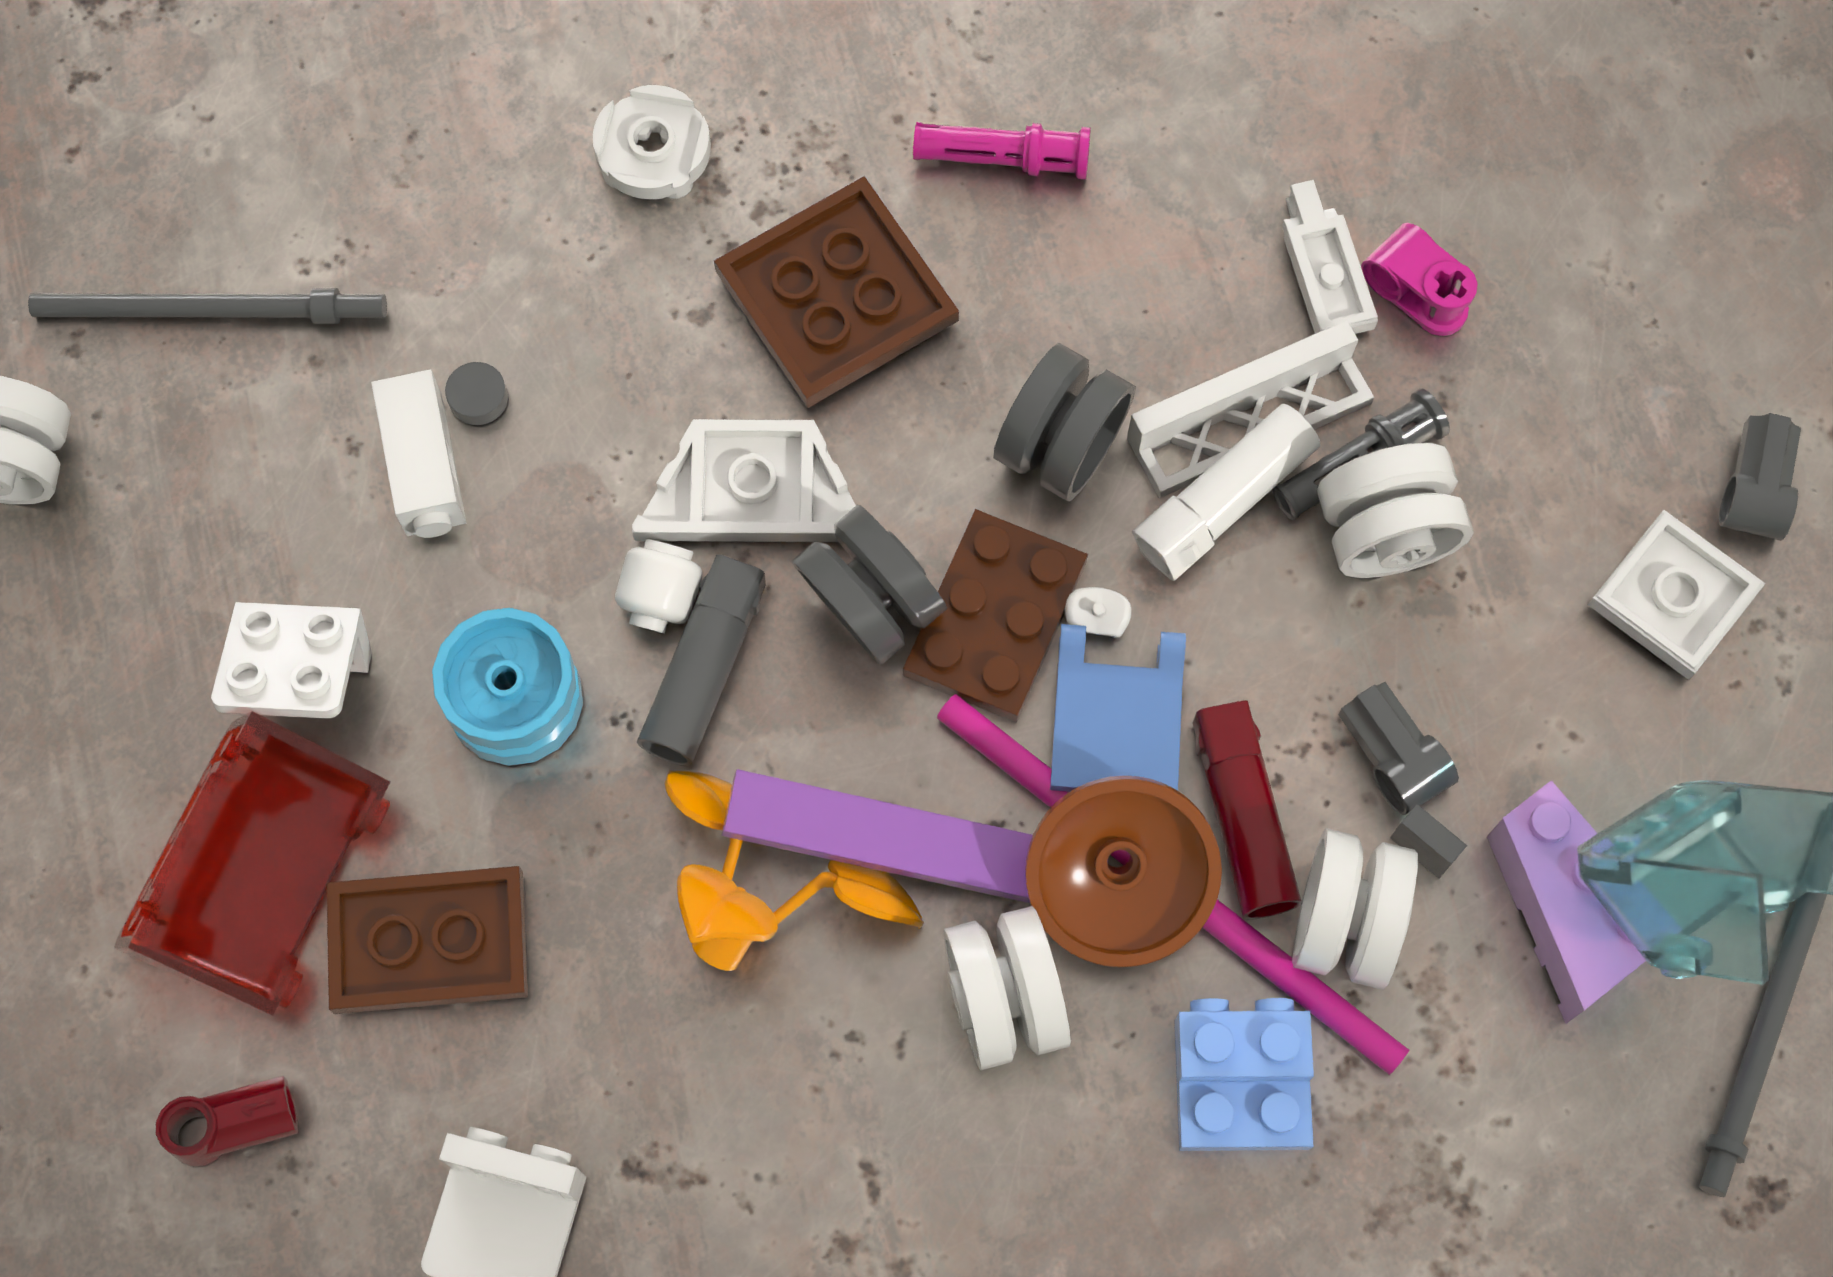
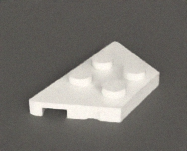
M693 419L679 443V453L674 460L667 463L656 482L658 489L642 516L638 514L634 520L632 533L635 541L650 539L655 541L838 542L835 536L834 524L856 505L848 491L847 483L838 465L832 461L827 451L826 442L814 420Z

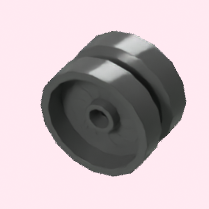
M1057 343L1037 364L1015 399L999 432L993 458L1023 475L1036 468L1042 462L1040 486L1071 502L1091 479L1115 440L1134 399L1136 386L1107 369L1094 376L1087 383L1089 359L1061 343Z
M857 504L834 524L835 536L838 542L852 559L849 564H846L829 545L816 541L791 562L858 643L878 664L883 665L905 646L904 634L892 616L887 612V608L892 605L909 624L924 629L947 609V606L925 576L926 572L910 551L891 531H886L866 509Z

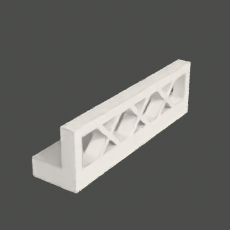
M1343 321L1131 414L1127 440L1158 498L1189 486L1230 450L1206 441L1210 426L1225 420L1247 427L1246 436L1264 420L1259 418L1263 403L1270 399L1279 397L1300 404L1298 412L1310 423L1314 430L1371 405L1374 396L1352 359L1358 338L1348 321ZM1336 370H1339L1352 395L1336 402L1311 394L1316 379ZM1308 383L1305 392L1295 389ZM1255 407L1252 415L1243 413V411ZM1307 407L1316 409V411L1304 416ZM1202 430L1199 439L1189 436ZM1168 444H1174L1194 451L1189 467L1167 477L1153 454V451ZM1201 454L1210 456V458L1198 463Z

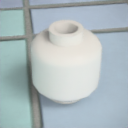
M646 539L644 548L636 547L628 551L615 593V601L622 609L632 612L629 624L665 634L668 622L681 624L689 620L702 580L701 567L691 561L693 551Z

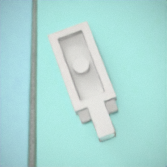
M1314 180L1291 185L1290 195L1286 198L1291 218L1283 220L1282 223L1285 234L1284 241L1315 334L1346 320L1355 334L1374 330L1378 323V316L1344 215H1337L1335 208L1323 210Z

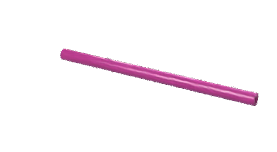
M954 694L938 713V720L1050 808L1064 795L1069 793L1067 791L1050 790L1051 768L957 694ZM1117 850L1110 854L1123 866L1130 858V854L1124 850ZM1217 899L1211 915L1202 927L1204 930L1303 1008L1310 1011L1312 1015L1388 1075L1394 1072L1410 1051L1407 1047L1309 971L1293 968L1291 956Z

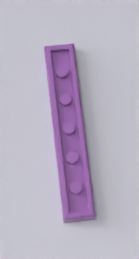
M739 769L734 774L722 836L1030 903L1026 886L1025 866L1032 834Z

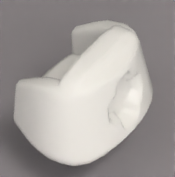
M1101 587L1076 589L1069 595L1066 601L1065 615L1067 624L1086 626V633L1119 638L1129 624L1131 604L1125 596L1110 589Z

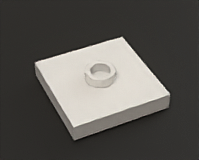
M1663 510L1595 594L1588 606L1690 680L1766 583Z

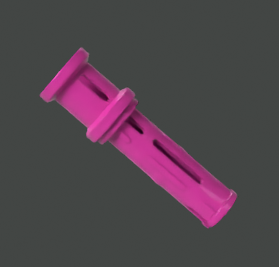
M916 122L913 159L1023 167V172L1028 173V176H1038L1040 171L1075 173L1078 180H1086L1091 127H1081L1079 132L1044 130L1042 124L1032 123V126L1026 125L1025 131Z

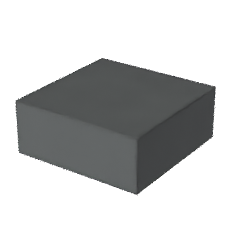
M1418 804L1402 820L1390 837L1399 846L1414 849L1418 853V862L1439 879L1468 846Z

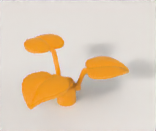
M669 770L664 784L666 792L674 805L684 815L697 823L712 829L723 830L732 784L709 774ZM729 838V847L722 872L707 866L692 864L684 866L677 879L679 907L694 952L709 965L725 971L735 970L752 941L765 942V940L771 939L778 929V924L822 888H833L834 893L843 903L866 915L915 926L919 929L924 924L922 916L912 898L889 873L830 860L828 863L830 872H821L775 912H772L765 902L746 892L744 888L737 887L732 881L743 840Z

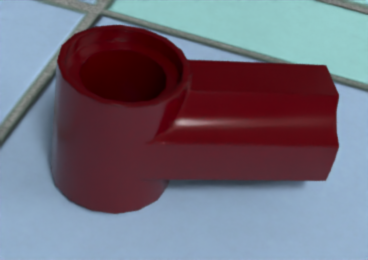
M280 1076L203 1098L194 1096L176 1098L160 1111L156 1120V1136L160 1145L181 1163L192 1167H199L216 1161L221 1155L299 1134L298 1118L288 1081L285 1076ZM194 1117L206 1118L207 1130L204 1137L192 1146H180L178 1134L186 1121Z

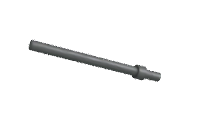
M312 288L310 294L31 293L28 300V308L32 317L311 318L314 324H339L341 318H385L387 315V299L385 294H340L338 288Z

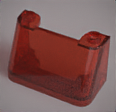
M253 711L235 719L226 730L126 918L114 948L265 1015L273 1016L278 1006L286 1009L294 999L303 979V974L295 970L298 957L294 954L327 890V882H331L350 842L358 839L364 831L373 835L381 825L390 806V801L383 798L390 781Z

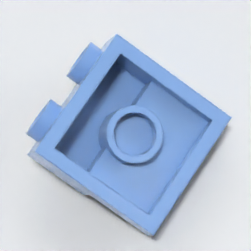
M1206 998L1190 1001V1012H1179L1174 1020L1179 1151L1312 1149L1314 1145L1310 1080L1314 1077L1310 1011H1294V1000L1287 998L1255 1001V1011H1229V1001L1225 999Z

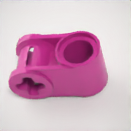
M1403 223L1361 264V269L1368 285L1378 295L1391 301L1416 321L1423 330L1432 335L1447 336L1456 333L1465 324L1468 318V306L1477 293L1478 283L1475 274L1469 267L1460 263L1437 245L1417 225ZM1458 280L1461 281L1459 291L1455 288ZM1432 307L1436 308L1434 317L1430 315Z

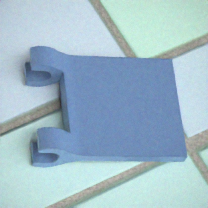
M1061 624L1050 790L1070 792L1085 783L1097 779L1125 775L1153 779L1178 791L1186 633L1161 632L1160 645L1157 646L1156 668L1084 663L1086 626Z

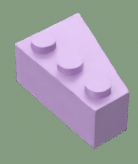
M1552 780L1503 817L1487 836L1517 910H1522L1536 943L1534 950L1541 967H1546L1560 1000L1558 1008L1565 1024L1586 1010L1682 932Z

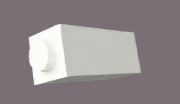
M432 370L371 382L395 515L407 536L417 535L423 538H432L448 533L453 526L467 524L442 393Z

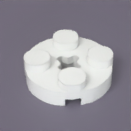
M645 85L629 90L630 97L620 100L616 105H614L613 100L607 104L600 112L593 130V147L605 182L612 188L640 199H662L665 197L679 199L686 196L691 191L693 182L704 172L711 152L707 122L704 116L702 117L701 113L694 108V102L683 92L671 87ZM651 133H659L662 143L665 144L661 149L647 152L644 151L642 146L636 145L638 140H648Z

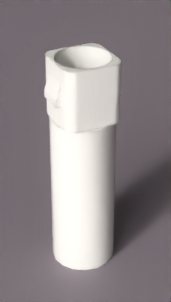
M1281 404L1177 497L1172 495L1132 531L1136 543L1146 560L1172 581L1181 576L1215 545L1214 541L1321 446L1320 439L1310 423L1297 410L1287 404Z

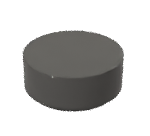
M466 363L454 370L446 382L445 396L450 409L464 423L470 425L490 423L497 419L506 408L508 391L504 379L496 368L487 363Z

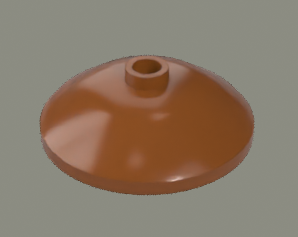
M1125 775L1111 776L1085 783L1059 799L1046 812L1034 831L1028 847L1025 866L1029 900L1031 906L1036 909L1043 928L1048 935L1071 954L1083 960L1110 967H1132L1152 963L1173 954L1186 945L1201 930L1211 915L1219 895L1222 876L1221 857L1216 838L1208 821L1195 804L1182 793L1162 782L1139 776ZM1124 850L1130 854V858L1124 866L1113 867L1107 863L1109 855L1114 851Z

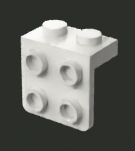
M235 602L211 695L215 709L220 713L308 718H333L337 716L342 710L350 672L368 673L372 650L361 609Z
M475 1127L469 1128L466 1138L447 1133L439 1160L451 1168L422 1257L421 1267L423 1271L431 1277H557L586 1180V1176L577 1167L569 1165L572 1155L538 1144H533L530 1155L506 1149L508 1137Z

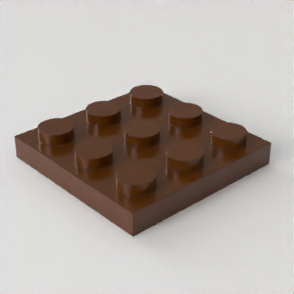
M865 176L714 260L716 273L807 408L959 321L958 308Z

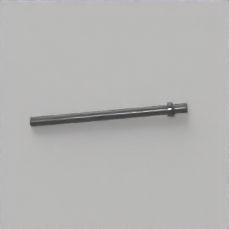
M1833 801L1829 804L1717 1134L1709 1135L1705 1146L1710 1156L1699 1188L1715 1196H1726L1736 1163L1745 1162L1749 1149L1743 1143L1833 879Z

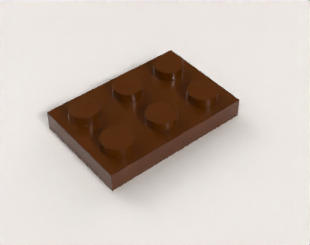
M975 509L938 590V593L946 603L947 609L927 627L921 628L903 667V676L950 696L957 694L967 703L1017 723L1064 616L1067 598L1075 590L1087 563L1088 554Z
M520 866L327 882L329 1010L333 1014L528 997L523 871Z

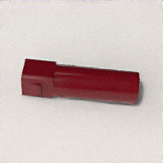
M1247 700L1198 710L1192 722L1196 735L1197 756L1201 755L1242 916L1244 919H1260L1291 911L1302 904L1259 744L1261 738L1260 730L1253 721L1249 703Z

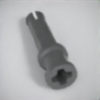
M1418 389L1411 394L1409 403L1386 417L1379 414L1369 419L1368 424L1365 426L1364 434L1331 454L1324 456L1318 462L1286 482L1276 485L1272 490L1279 507L1291 520L1298 518L1301 513L1320 503L1317 493L1319 485H1315V481L1343 464L1369 454L1367 450L1371 447L1373 452L1404 444L1424 443L1432 437L1437 440L1442 439L1450 432L1447 416L1436 398L1429 391ZM1411 423L1416 424L1409 430L1402 431V429Z

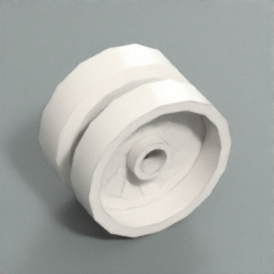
M0 376V503L12 505L36 504L50 500L55 493L61 465L53 451L61 449L66 441L71 412L67 404L51 392L27 382Z
M1414 443L1381 449L1343 464L1320 481L1317 493L1324 517L1330 525L1340 527L1333 536L1332 545L1339 569L1345 576L1371 578L1407 572L1453 554L1470 541L1474 531L1465 503L1460 497L1450 495L1454 491L1458 480L1450 454L1445 446L1433 443Z
M1325 828L1314 854L1302 899L1293 946V968L1327 975L1338 963L1346 939H1348L1345 967L1351 982L1384 990L1395 970L1410 922L1418 869V853L1414 849L1382 842L1370 855L1363 878H1361L1364 850L1358 836Z
M1033 906L1000 915L996 933L1001 957L997 958L988 933L977 921L944 928L943 935L950 967L948 979L961 1028L963 1031L966 1030L976 1064L980 1070L1013 1061L1017 1048L1012 1021L1014 1018H1017L1025 1043L1036 1055L1067 1048L1071 1043L1069 1023L1059 977L1043 925Z

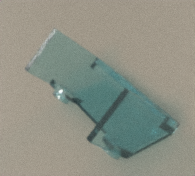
M1698 780L1677 784L1579 845L1577 848L1579 877L1646 962L1653 967L1660 968V972L1664 976L1690 978L1703 975L1763 985L1769 981L1765 912L1783 911L1789 907V902L1800 898L1806 892L1833 895V792L1714 780Z

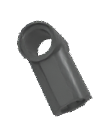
M1773 413L1762 416L1750 415L1744 423L1736 470L1727 484L1720 506V526L1782 541L1788 534L1798 502V489L1791 487L1801 433V427L1796 426L1790 417Z
M1386 682L1371 686L1341 708L1338 714L1374 765L1373 775L1379 790L1391 807L1399 814L1406 815L1416 804L1420 806L1458 783L1457 769L1446 749L1433 736H1423Z

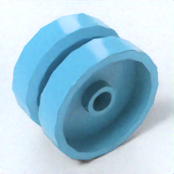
M514 608L482 611L458 624L440 645L432 669L434 696L461 743L481 759L507 766L533 763L558 750L576 729L583 706L581 678L571 654L557 629L538 615Z

